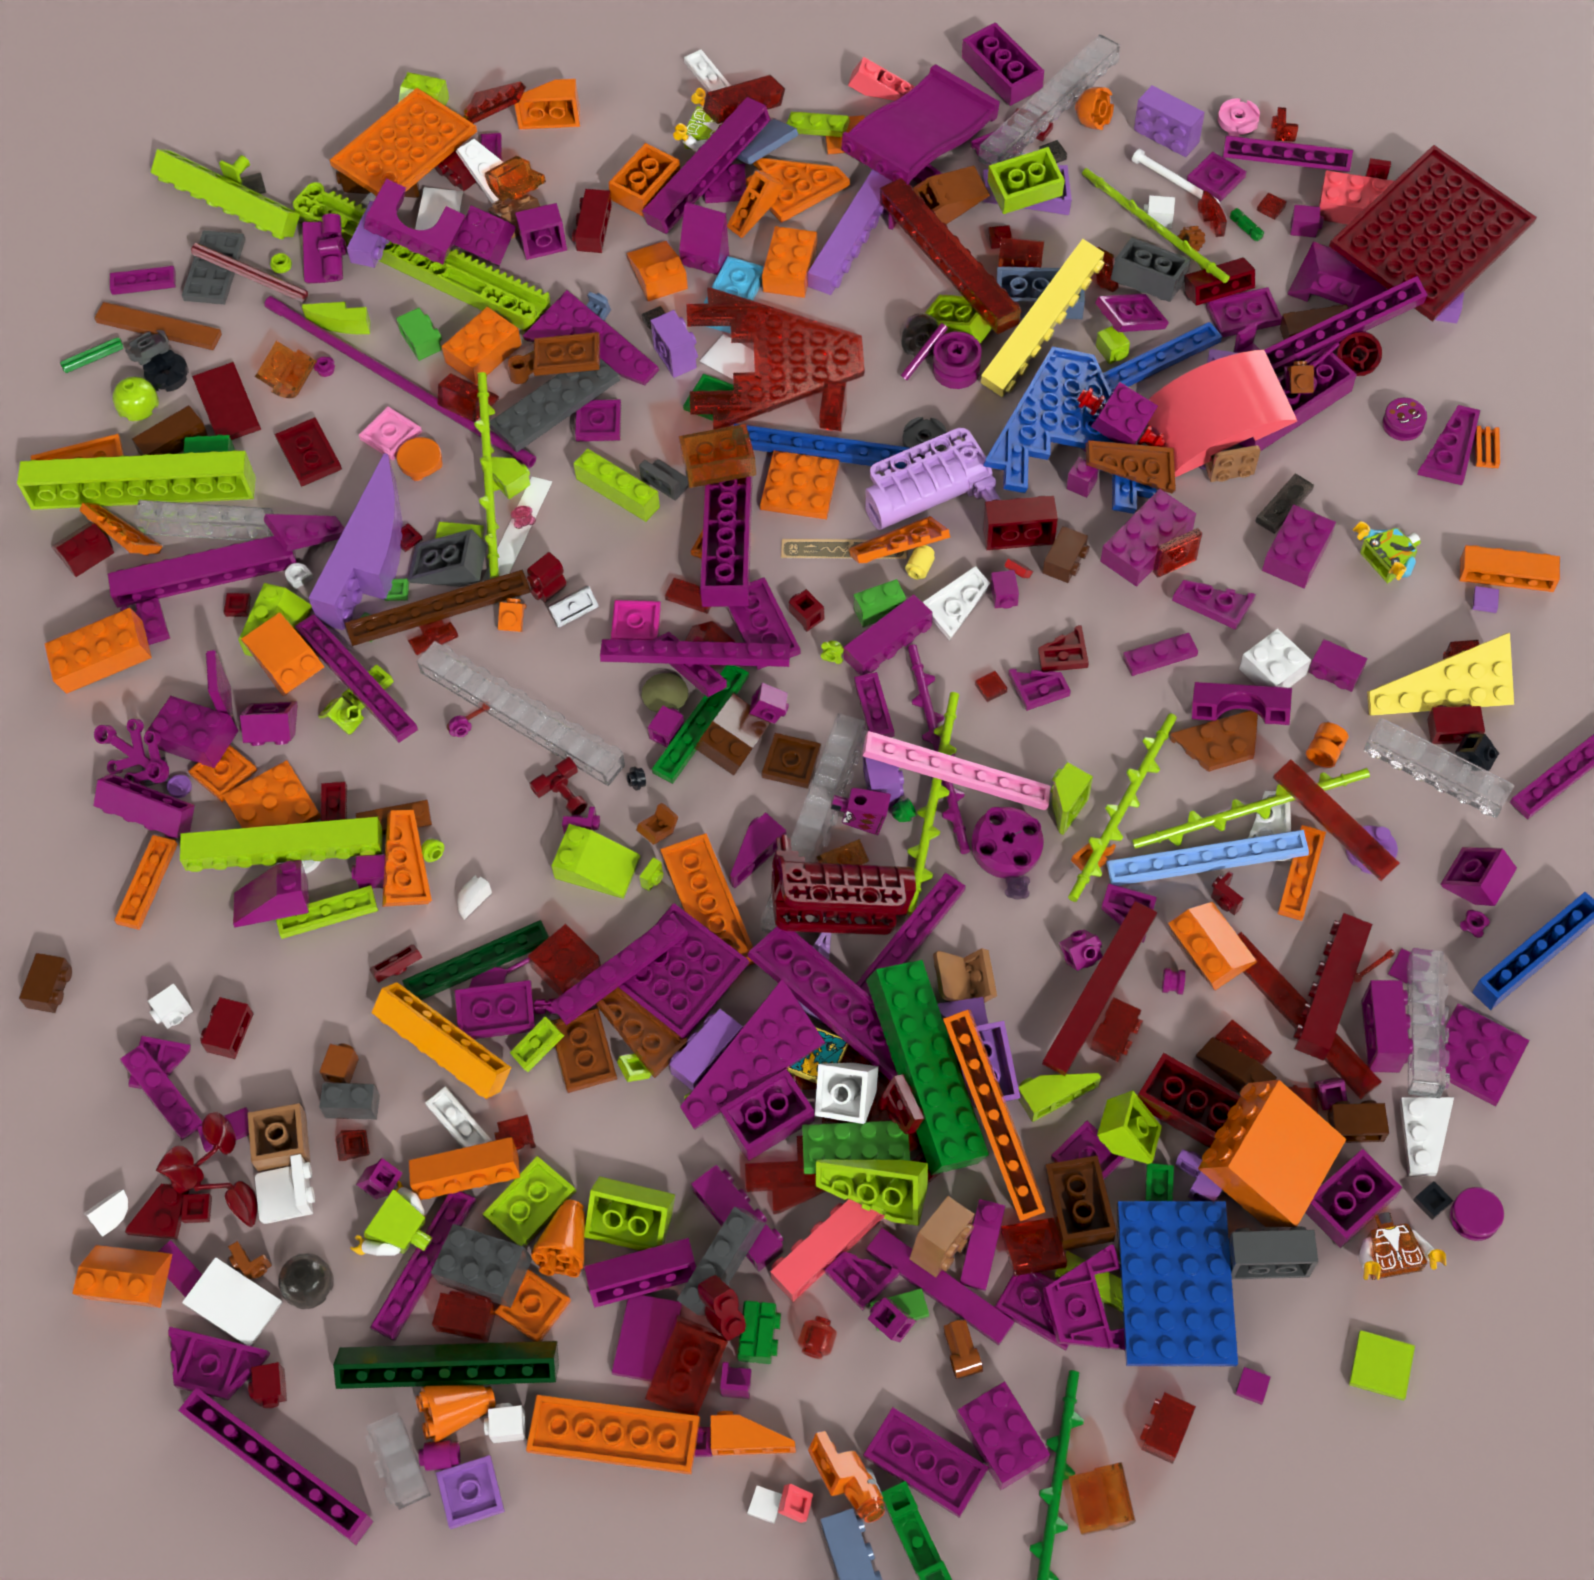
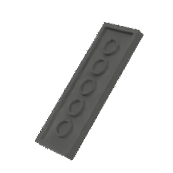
M601 358L600 370L558 374L489 422L490 429L515 452H519L619 382V374Z

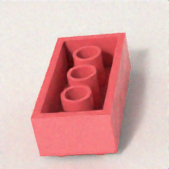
M1326 171L1319 201L1320 216H1324L1323 221L1349 224L1394 181Z

